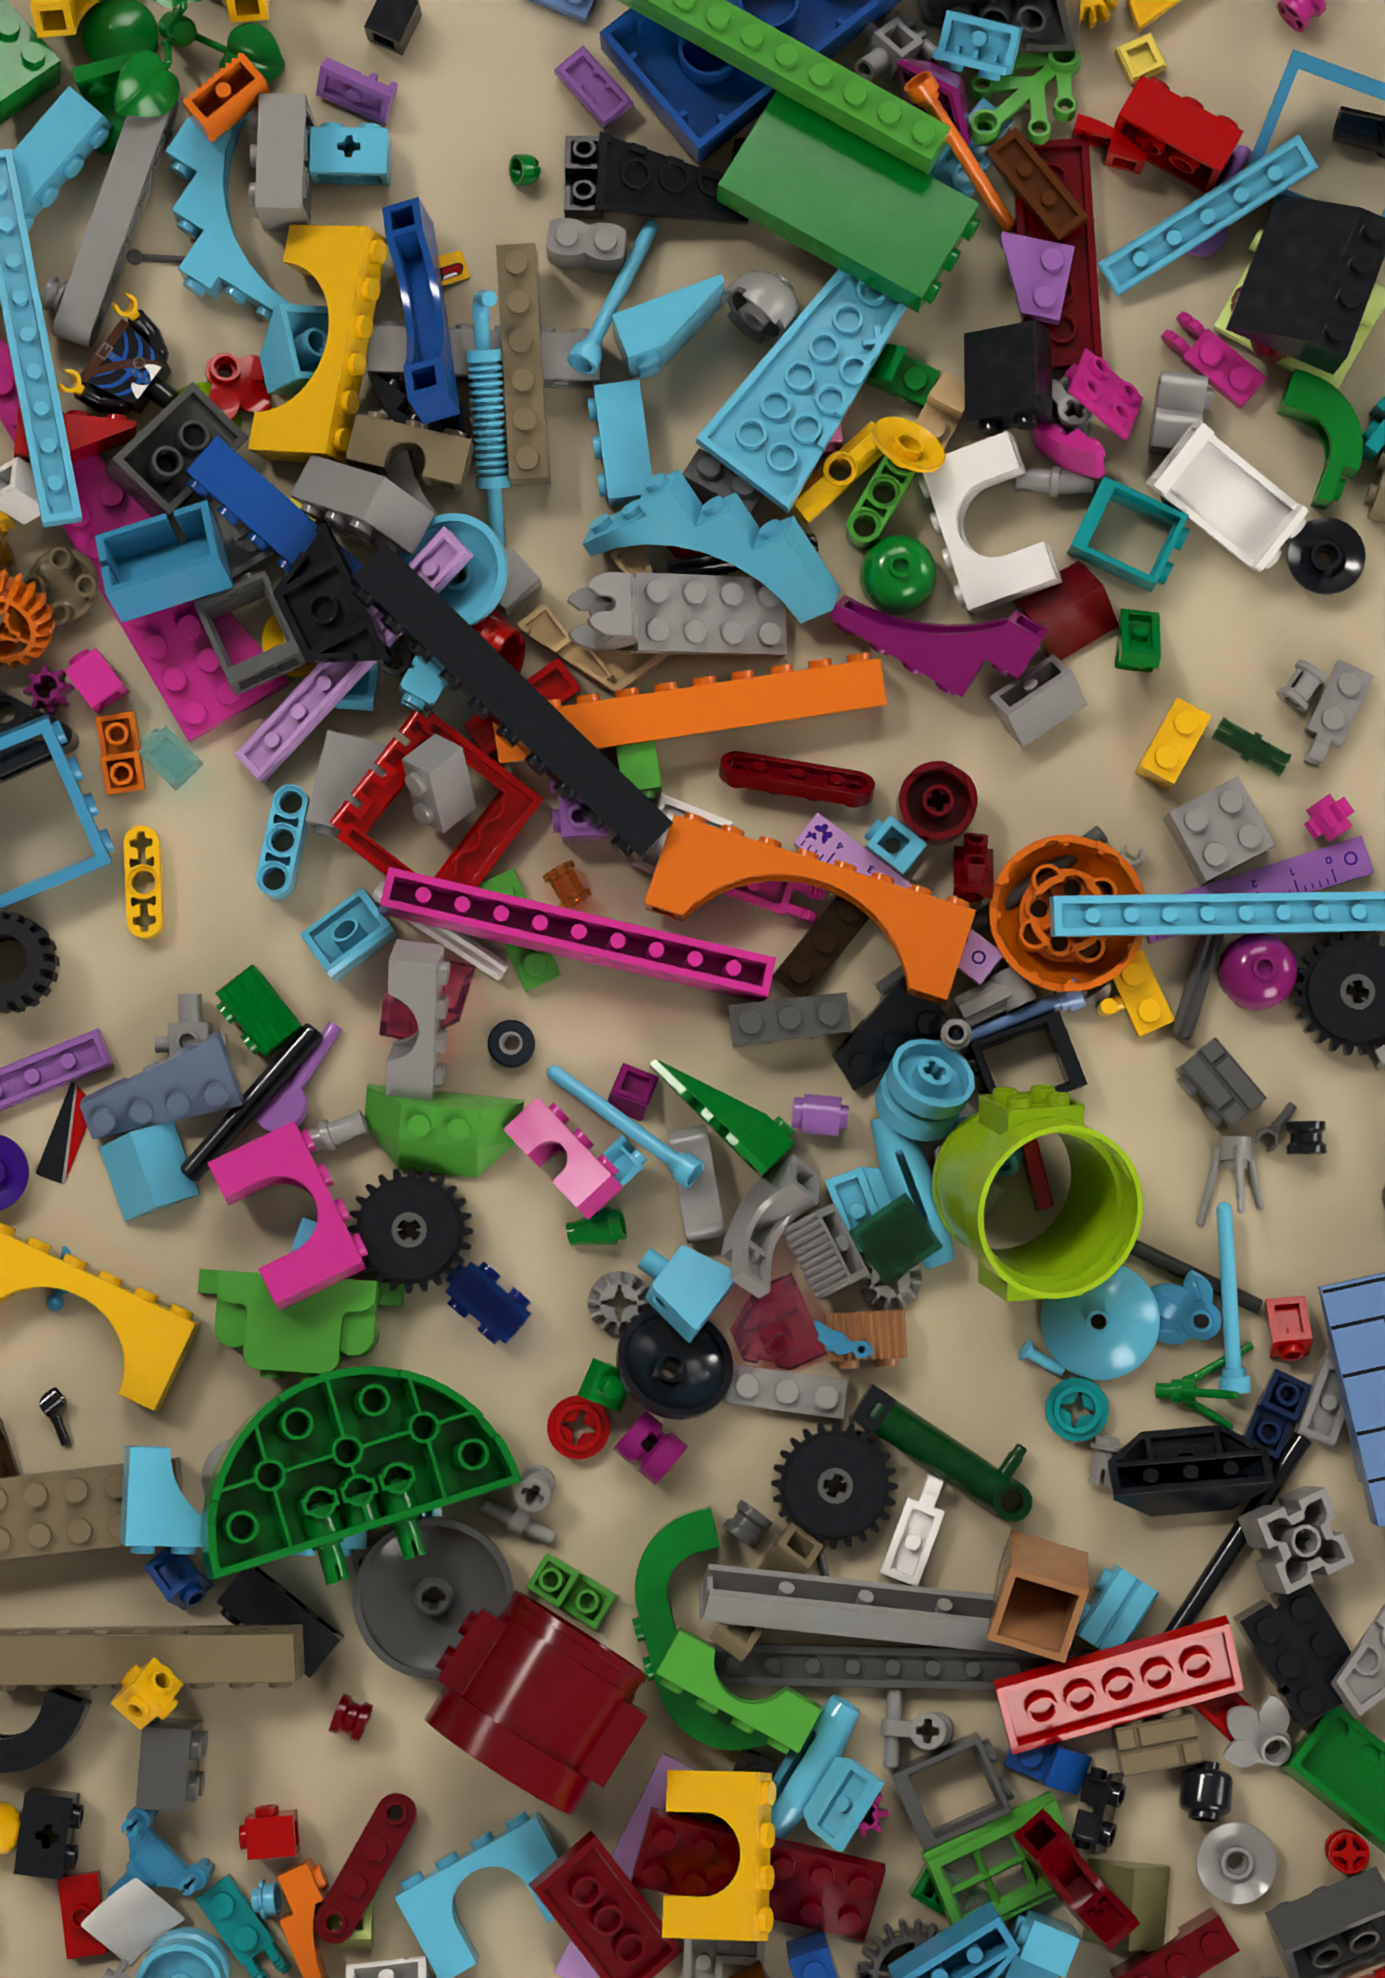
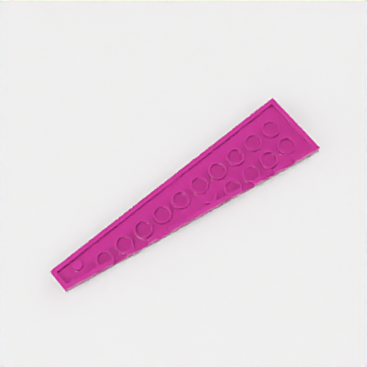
M0 338V420L15 444L17 415L20 405L9 348ZM98 454L72 463L82 513V522L64 524L62 526L76 550L87 556L98 571L101 593L187 740L191 743L289 686L290 682L282 675L236 696L225 676L193 602L201 598L121 623L105 594L101 572L102 565L99 561L95 535L151 517L105 472L108 465ZM231 612L213 619L233 665L263 652L261 647Z

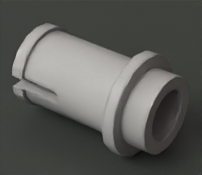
M951 1019L943 1025L940 1037L947 1048L964 1052L972 1039V1030L966 1021ZM955 1030H958V1033L963 1035L960 1040H952L950 1038Z
M1096 1435L1095 1442L1090 1444V1447L1094 1448L1088 1483L1099 1486L1101 1470L1104 1469L1102 1484L1105 1487H1111L1108 1461L1114 1455L1116 1456L1117 1452L1122 1450V1447L1119 1446V1438Z

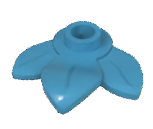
M1190 1270L1182 1286L1172 1283H1161L1150 1288L1156 1298L1161 1316L1157 1340L1167 1344L1178 1345L1191 1337L1196 1340H1208L1219 1332L1222 1316L1219 1309L1213 1304L1212 1285L1202 1274ZM1197 1314L1206 1315L1209 1319V1325L1204 1328L1198 1327L1194 1322V1317Z

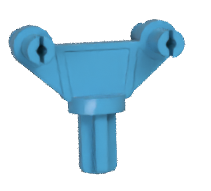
M135 1806L129 1811L126 1821L121 1826L122 1833L126 1830L128 1831L125 1835L128 1837L130 1861L126 1865L127 1872L109 1889L107 1895L109 1897L132 1879L138 1878L150 1889H153L155 1886L178 1888L179 1892L182 1889H186L182 1894L188 1896L194 1891L202 1889L207 1884L210 1877L209 1874L214 1870V1865L211 1863L207 1866L206 1864L210 1860L203 1858L198 1863L188 1866L151 1827L153 1817L156 1816L158 1810L136 1809Z

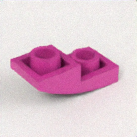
M1051 422L1039 423L1037 428L1032 429L1035 448L1054 463L1087 477L1101 479L1103 476H1106L1103 461L1106 454L1096 438L1087 437L1079 428L1067 435L1066 431L1059 424L1054 426Z

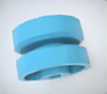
M923 1038L907 1041L897 1048L874 1093L875 1107L882 1120L891 1129L909 1139L925 1142L941 1139L952 1131L961 1111L967 1104L975 1087L974 1073L965 1058L956 1050L947 1048L939 1041Z
M181 1927L167 1931L153 1943L136 1973V1978H231L232 1966L227 1950L217 1937L200 1928Z

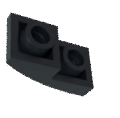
M566 136L565 218L603 219V212H594L599 136Z
M377 374L373 375L370 380L382 409L394 422L405 424L406 420L422 422L411 411L407 415L404 414L409 407V403L404 395L406 389L400 383L389 376L383 380Z

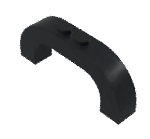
M60 1688L49 1690L37 1719L29 1729L17 1734L0 1733V1773L17 1772L32 1768L62 1750L81 1728L92 1701Z

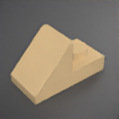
M943 372L928 394L926 404L915 422L933 434L942 445L944 451L965 415V383Z

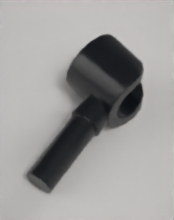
M54 1387L41 1397L39 1406L43 1413L50 1418L61 1446L71 1441L58 1411L66 1406L67 1402L58 1388Z

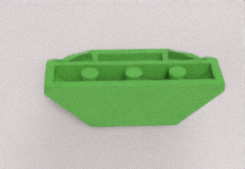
M368 1084L365 1120L369 1131L399 1170H409V1167H414L418 1172H424L427 1169L431 1173L477 1178L516 1144L503 1129L523 1111L524 1100L436 1091L433 1100L427 1101L386 1096L385 1085Z

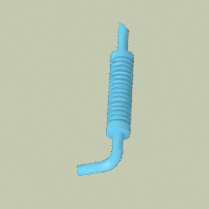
M482 289L474 295L472 304L476 350L466 351L467 363H471V366L467 367V371L472 372V374H468V379H472V382L468 383L469 387H473V390H469V395H473V398H470V403H474V406H470V410L475 411V413L471 414V418H475V421L471 423L472 426H476V429L472 430V434H476V437H473V442H477V445H473L474 450L478 451V453H474V458H478L477 461H474L475 466H479V468L475 469V473L479 474L476 477V488L486 489L489 527L497 534L503 547H505L502 488L511 487L509 474H506L509 471L508 466L505 465L508 463V459L505 458V456H508V451H504V448H507V443H504V440H507V435H503V432H506V427H503V424H506V420L502 419V417L506 415L505 412L501 411V409L505 408V404H501L504 396H500V393L504 392V388H500V385H503V380H499V377H503V373L498 371V369H502V364H498V361H501V348L491 349L489 307L496 304L497 295L493 291Z

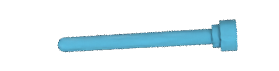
M655 219L645 221L586 339H581L580 342L575 343L572 347L567 361L576 371L587 375L596 372L602 360L600 344L612 323L611 315L617 313L659 229V224Z
M552 1065L547 1069L549 1079L670 1166L669 1171L673 1174V1179L683 1187L689 1188L699 1178L705 1166V1162L692 1153H677L558 1065Z
M1221 1202L1216 1208L1226 1368H1222V1376L1218 1377L1219 1390L1237 1391L1239 1394L1251 1392L1250 1375H1246V1368L1241 1365L1232 1206L1229 1203Z

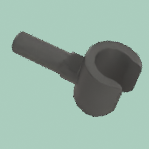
M1289 1102L1269 1127L1260 1128L1256 1132L1255 1143L1258 1142L1262 1134L1271 1133L1274 1141L1267 1148L1266 1152L1274 1151L1279 1144V1132L1297 1107Z

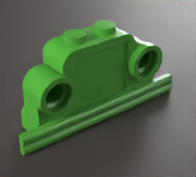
M200 1269L198 1293L217 1294L215 1334L218 1340L230 1348L243 1349V1357L246 1364L253 1369L260 1370L261 1378L284 1379L285 1371L300 1372L299 1380H306L337 1370L342 1364L343 1353L351 1357H362L371 1353L379 1341V1329L377 1327L379 1305L403 1307L405 1284L400 1283L397 1290L392 1291L390 1290V1282H383L381 1285H378L379 1281L344 1279L279 1311L260 1273Z

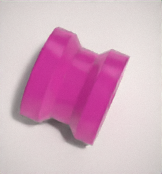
M1280 0L1277 4V9L1280 16L1292 29L1304 32L1309 27L1310 20L1313 17H1319L1325 12L1326 4L1324 0Z

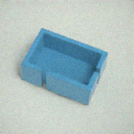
M207 500L173 510L174 517L187 540L184 542H180L166 513L95 535L99 561L102 565L101 572L105 594L121 623L233 587L222 530Z

